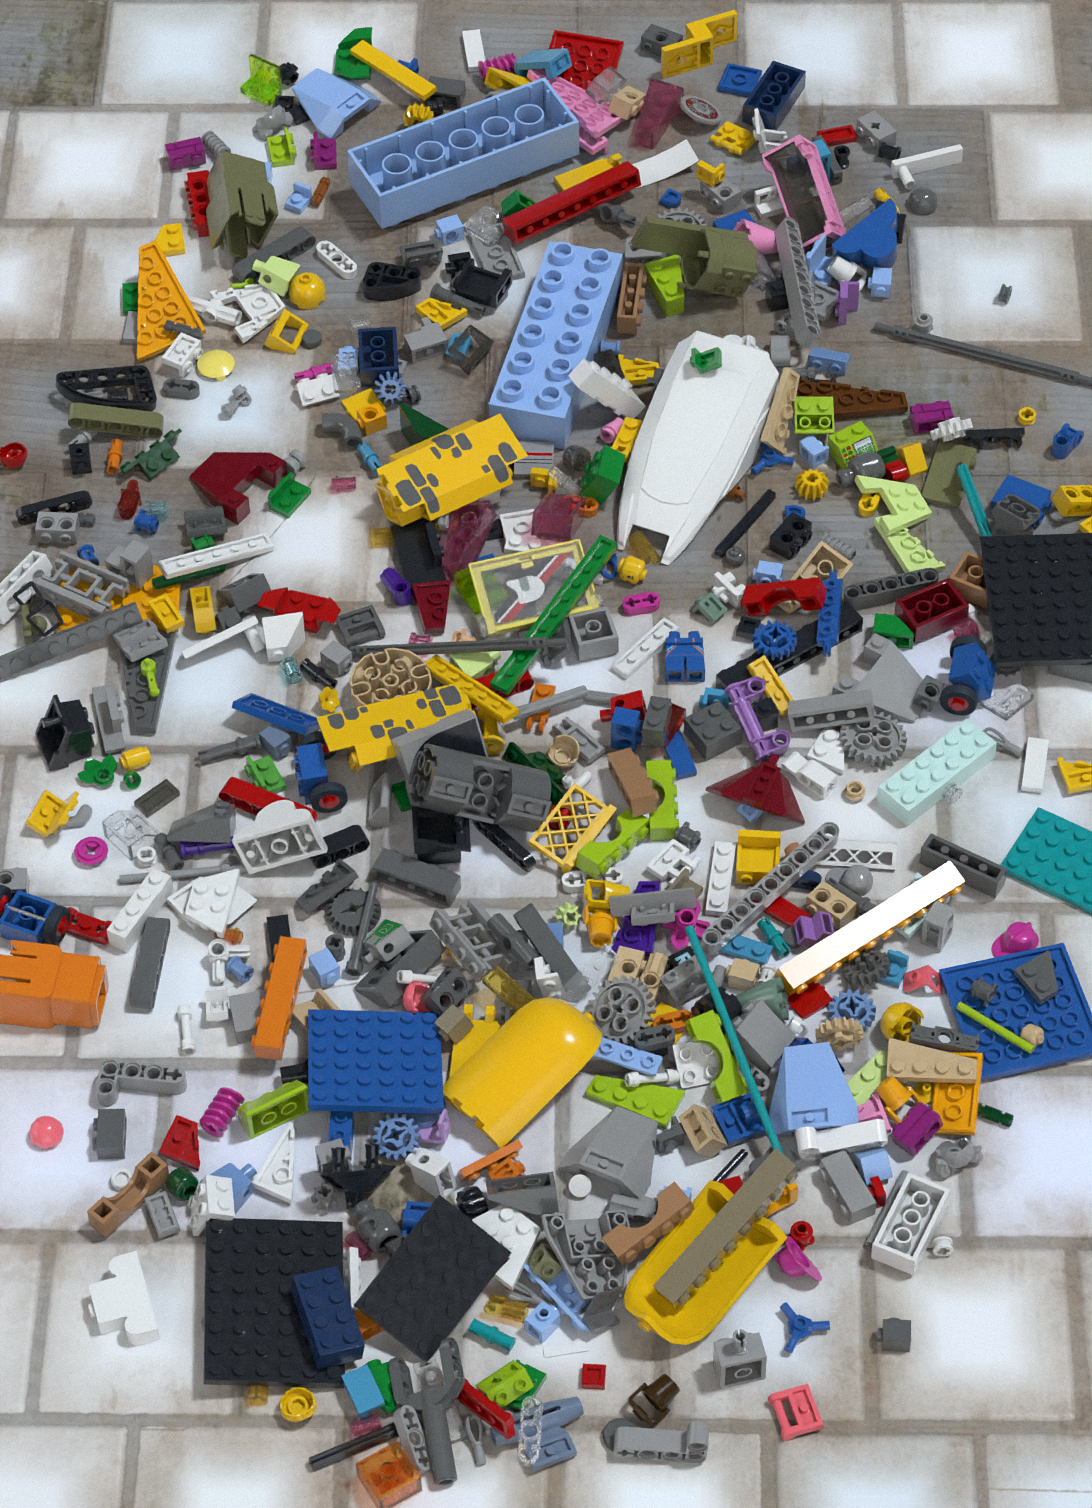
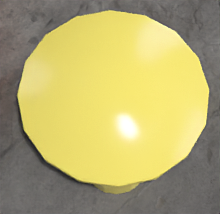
M223 350L208 351L197 362L199 375L215 378L217 381L225 380L226 375L230 374L235 366L233 356Z

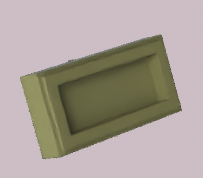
M28 604L21 605L25 645L34 642L33 634L40 635L26 620V616L30 613ZM39 615L31 617L36 625L45 632L47 629L45 618Z

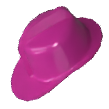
M1015 922L1011 924L994 941L992 946L993 956L999 957L1035 949L1038 946L1039 938L1033 930L1032 924L1030 922Z
M787 1236L786 1245L774 1255V1259L780 1269L790 1277L797 1278L808 1274L814 1280L822 1281V1276L816 1266L802 1252L795 1240Z

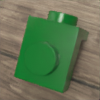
M718 347L701 353L696 348H692L690 363L701 374L722 367V352Z

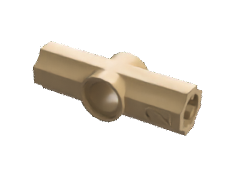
M658 952L650 954L645 971L640 978L643 985L648 986V991L654 995L651 998L653 1001H655L656 996L660 993L662 982L660 977L664 975L668 964V958ZM638 1003L634 1005L633 1011L637 1009Z

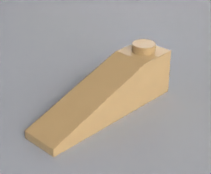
M821 540L791 580L820 577L821 580L829 579V571L831 569L832 571L833 569L838 571L837 579H843L853 566V563ZM794 600L784 601L776 605L789 615L801 607L800 603Z

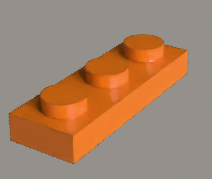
M518 1139L460 1169L457 1176L461 1182L466 1179L470 1182L480 1176L479 1172L485 1169L488 1172L499 1165L500 1161L507 1157L512 1159L518 1157V1152L523 1146Z

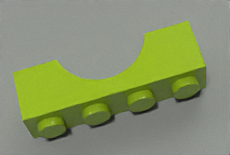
M671 760L646 761L647 778L650 777L653 790L656 789L658 795L663 800L662 804L657 807V811L649 813L650 841L675 840V832L679 829V819H675V814H678V802H674V797H677V785H673L672 782L676 781V769L671 767Z
M629 808L626 809L616 820L615 833L618 837L613 841L604 843L589 841L577 852L576 867L594 879H597L601 874H605L612 864L619 862L627 851H631L636 843L647 837L650 819L644 815L633 817Z
M711 1010L685 1021L684 1023L692 1042L707 1045L715 1052L718 1058V1073L710 1083L717 1104L747 1093L745 1079L743 1076H740L737 1069L739 1067L737 1059L734 1055H731L729 1050V1039L726 1034L723 1035L720 1028L722 1023L719 1015Z

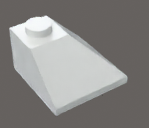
M302 612L262 618L268 662L289 659L306 641Z

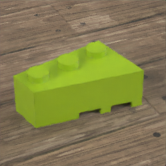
M672 255L644 264V274H647V285L665 316L670 317L683 313L684 290L677 286V281L683 282L679 255Z

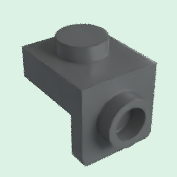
M229 606L220 608L214 617L216 621L218 620L222 631L242 622L235 606L229 608Z
M676 1116L671 1117L670 1130L656 1135V1148L659 1154L665 1151H673L678 1146L684 1145V1135H686V1132Z

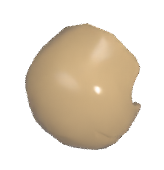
M567 734L556 736L548 747L549 760L559 768L573 766L580 754L579 743L574 737Z

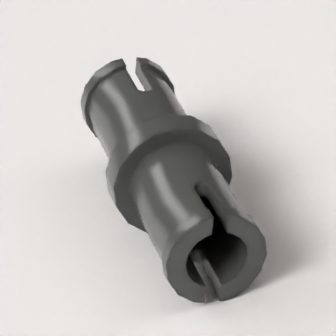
M157 834L154 837V842L161 850L162 858L167 860L172 870H181L184 867V862L177 854L176 846L167 841L166 834Z

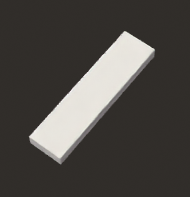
M664 617L611 665V670L627 680L666 645V638H668L669 632H679L680 627Z

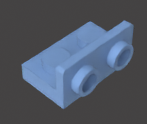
M813 347L812 352L808 355V367H815V370L845 376L850 361V354Z

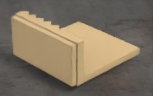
M319 988L316 990L313 1000L295 1005L292 1015L308 1032V1009H340Z

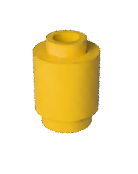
M139 746L121 752V757H119L121 768L126 769L127 772L147 766V763L151 762V756L146 746Z

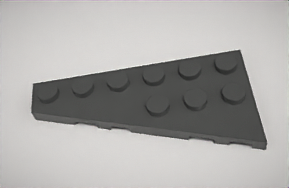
M158 631L166 638L168 646L134 662H131L120 649L136 732L156 733L176 641V632L167 634L165 631ZM146 658L152 659L156 663L157 672L155 679L160 690L157 697L150 695L147 677L141 672V662Z

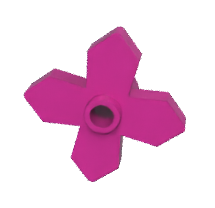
M697 898L696 908L682 909L678 913L675 912V921L661 924L662 928L674 930L670 943L675 952L688 947L689 939L685 931L687 926L692 925L699 940H702L703 932L710 926L709 922L697 920L701 912V906Z

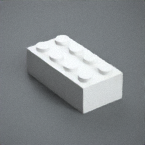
M908 1172L872 1244L871 1258L914 1276L949 1204L951 1190Z

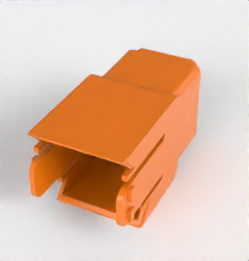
M10 940V955L0 954V978L15 979L16 981L0 980L1 1024L51 1029L57 1024L91 1029L94 1026H100L109 988L106 965H101L100 957L65 953L56 945Z

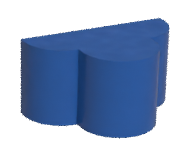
M891 198L832 243L833 258L838 255L857 265L862 263L867 269L872 271L873 267L890 268L893 266L897 259V208Z

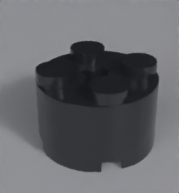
M718 987L732 1021L743 1012L741 1010V1003L733 993L729 995L725 992L727 989ZM710 992L696 1001L694 1006L691 1007V1013L694 1017L711 1010L718 1014ZM722 1024V1026H720V1028H721L722 1033H723V1035H724V1034L726 1033V1031H725L724 1026H723V1024Z

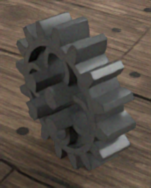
M873 948L867 952L863 949L856 959L843 963L845 978H847L848 983L852 982L853 986H856L858 983H860L861 987H864L866 983L872 986L874 981L880 983V978H886V973L891 971L889 957H887L886 952L881 953V949L875 952Z

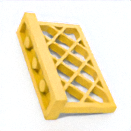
M574 783L549 814L546 822L542 823L527 844L562 868L561 872L565 874L572 871L576 866L577 852L589 841L596 840L612 819L617 808L612 804L609 806L605 805ZM573 791L581 795L582 801L572 802L571 794ZM588 805H595L600 809V812L598 814H590ZM584 806L585 815H575L574 807ZM569 807L571 816H561L560 808ZM587 819L588 827L578 829L577 820ZM572 820L574 829L564 830L562 821ZM558 822L560 830L550 831L548 823ZM575 834L577 842L567 843L565 835ZM561 835L563 844L553 845L551 836ZM547 836L548 845H541L535 840L538 837ZM564 848L566 856L563 860L555 855L554 849Z

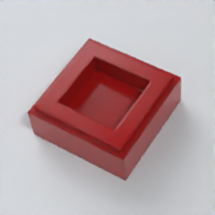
M583 1363L581 1388L605 1390L606 1365Z

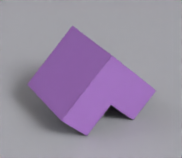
M818 911L812 918L800 916L793 923L797 943L804 947L811 948L834 933L831 914Z

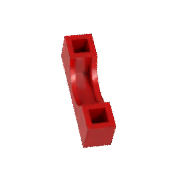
M820 577L746 585L741 605L749 617L767 615L774 606L788 600L799 602L804 611L823 609L827 589Z

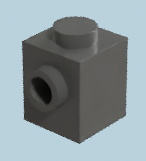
M899 1318L883 1319L882 1328H878L877 1342H882V1351L910 1352L911 1320H900Z

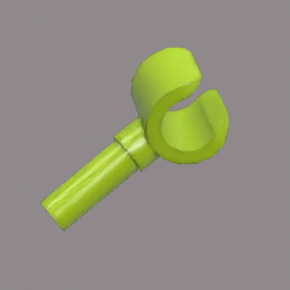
M247 278L245 282L230 284V288H245L247 285H254V280Z

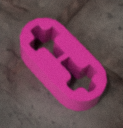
M654 592L629 595L622 601V610L629 616L655 612L660 607V597Z

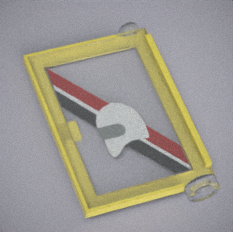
M580 539L469 563V571L482 613V617L477 618L481 637H491L531 628L585 556ZM593 582L568 615L598 609L603 606L601 594L596 595Z

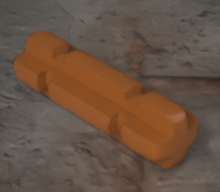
M322 177L310 200L312 206H320L331 184L329 178Z

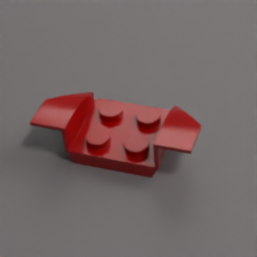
M288 587L264 592L257 605L258 607L273 610V616L302 612L304 631L316 634L323 622L334 624L341 611L331 597L325 598L294 590L288 591Z

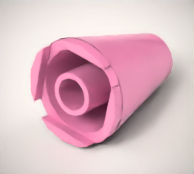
M740 219L741 222L736 223L734 231L748 234L749 240L757 248V255L778 253L773 230L746 219Z

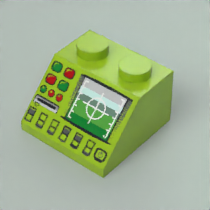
M862 421L828 436L829 454L842 469H847L849 460L856 454L878 451L872 432Z

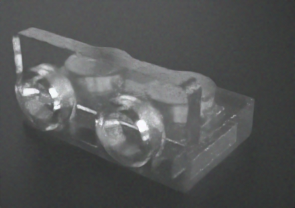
M353 353L330 355L334 392H352V396L357 394L358 389H361L360 377L356 376L358 361L354 360Z

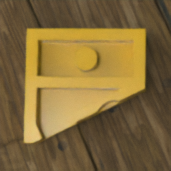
M182 224L163 225L155 240L165 257L186 254Z
M428 298L415 306L417 314L422 318L429 317L432 323L439 322L442 330L467 316L466 308L461 310L454 309L452 304L439 302L433 298Z

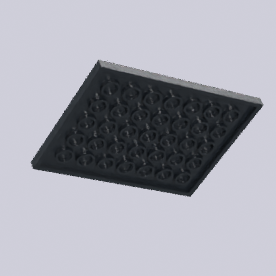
M1092 533L980 536L979 546L995 667L1092 664Z
M210 1218L209 1221H206L204 1385L345 1387L341 1375L345 1374V1363L317 1369L291 1293L294 1275L338 1266L344 1283L343 1222L233 1218V1220Z

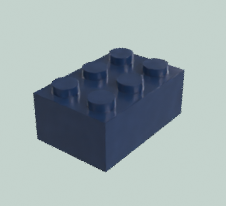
M396 327L358 329L361 387L377 386L375 381H381L379 378L380 374L387 378V371L390 372V377H393V373L397 372L396 379H398L399 363Z

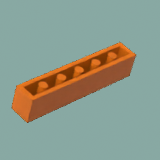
M280 936L279 944L274 946L273 956L275 960L270 963L269 975L271 977L265 983L266 997L261 999V1017L258 1016L256 1019L257 1034L253 1035L251 1040V1048H254L255 1057L282 1060L307 956L306 939Z

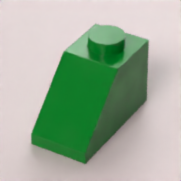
M515 190L501 202L502 214L506 218L537 202Z
M875 613L873 634L876 633L892 641L898 648H913L914 632L896 615Z

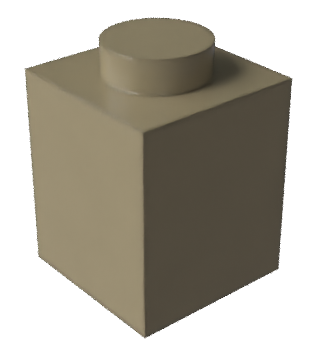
M453 1004L434 1022L439 1029L437 1033L446 1042L451 1040L454 1044H457L474 1027L466 1014Z

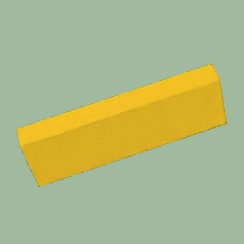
M764 655L750 663L747 669L752 677L758 676L764 679L766 682L764 695L766 698L772 697L779 712V718H782L788 714V702L794 701V699Z

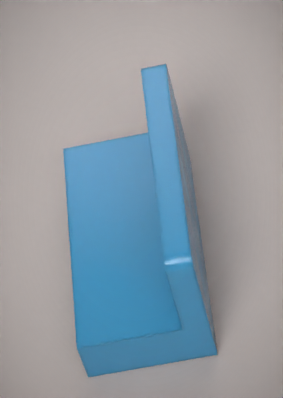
M363 1365L341 1375L362 1424L371 1420L370 1411L385 1405V1401L368 1365Z

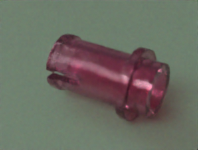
M335 476V478L331 479L332 490L356 489L355 476L341 478Z
M351 1232L346 1236L345 1242L350 1247L358 1248V1257L361 1260H366L371 1256V1249L358 1236L357 1232Z
M379 1415L362 1420L355 1419V1422L351 1423L354 1437H360L362 1434L382 1427Z

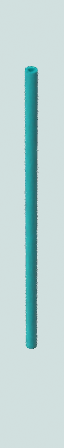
M692 925L685 928L686 934L773 1150L777 1148L784 1154L694 927Z

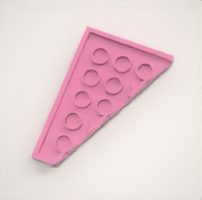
M545 69L528 70L527 77L532 82L544 77L547 79ZM559 76L554 79H547L579 121V125L597 139L625 120L608 112L610 102Z

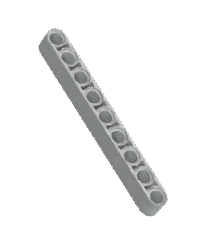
M786 217L774 231L795 338L801 346L807 348L819 336L820 326L799 226L794 219Z
M834 822L822 824L711 924L702 935L701 947L703 952L707 955H714L827 854L837 844L840 831L838 825ZM828 833V834H831V835H833V836H832V837H829V836H826L825 834ZM810 847H817L818 850H813ZM796 860H802L804 863H798ZM781 873H787L789 876H783ZM767 886H772V887H774L775 889L770 890V889H768V888H766V887H767ZM756 899V900H758V901H760V902H759V903H754V902H752L751 900ZM737 913H743L745 916H738ZM727 926L730 930H724L722 927ZM707 940H713L716 943L711 944Z

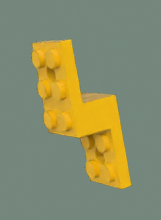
M736 10L687 23L684 41L661 47L662 77L665 79L712 65L713 49L715 47L737 41L738 13Z

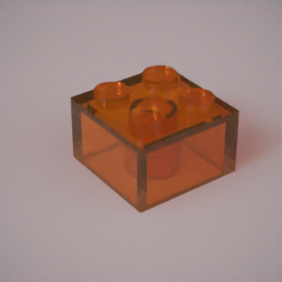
M398 1441L356 1463L357 1477L377 1508H392L422 1491L421 1477Z

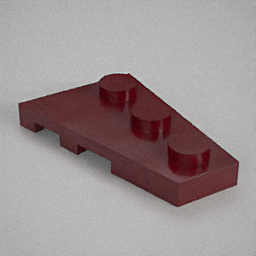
M451 580L412 584L411 590L424 634L444 633Z

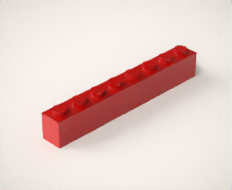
M625 161L502 219L504 235L513 243L518 244L641 186L639 170L628 161Z

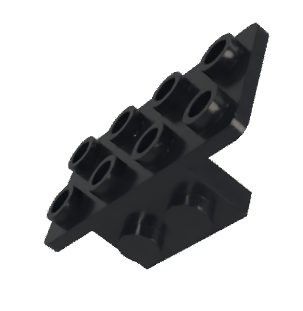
M420 519L402 527L397 524L392 525L391 534L404 579L409 582L410 589L412 584L446 581L442 565V557H445V550L443 545H439L441 540L438 529L434 528L433 522L427 519Z

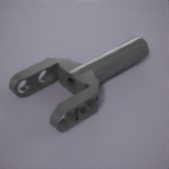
M453 1337L442 1340L439 1347L445 1385L439 1384L414 1393L410 1369L404 1359L398 1356L390 1359L388 1363L394 1400L402 1406L409 1405L413 1407L416 1413L423 1417L433 1479L436 1485H448L457 1481L445 1410L459 1396L465 1384L459 1347Z

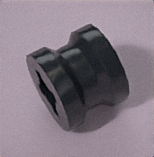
M436 97L434 100H425V107L429 106L430 111L434 112L433 114L443 115V105L440 97Z

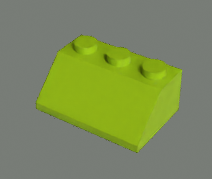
M298 1080L285 1083L280 1088L272 1092H266L261 1097L251 1102H245L238 1107L239 1121L249 1138L258 1137L310 1112L308 1111V1088L306 1084Z

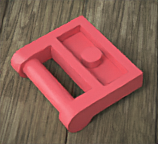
M808 1384L779 1391L768 1396V1401L774 1407L781 1426V1436L784 1441L791 1440L798 1435L823 1429V1422ZM788 1400L797 1425L790 1426L782 1405L783 1401Z

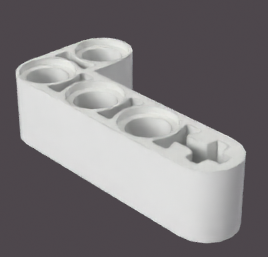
M882 1119L816 1131L814 1127H802L795 1130L798 1154L806 1161L822 1159L842 1150H845L846 1153H852L888 1144L885 1121Z

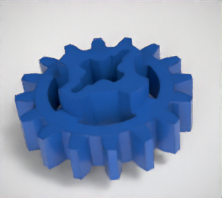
M768 620L767 625L761 623L760 629L755 628V634H753L752 639L753 648L757 649L758 655L763 653V656L765 655L766 658L771 656L773 661L775 657L782 660L783 655L789 657L790 652L795 651V646H797L796 632H792V626L786 627V622L779 624L778 620H776L772 624Z

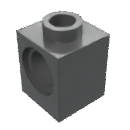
M926 675L919 685L913 704L931 712L939 701L945 683Z

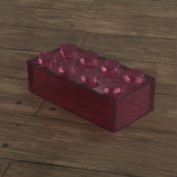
M547 492L533 511L531 535L542 540L548 538H556L558 542L571 540L584 521L586 497Z

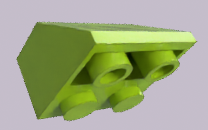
M796 397L792 405L795 434L835 433L833 397Z

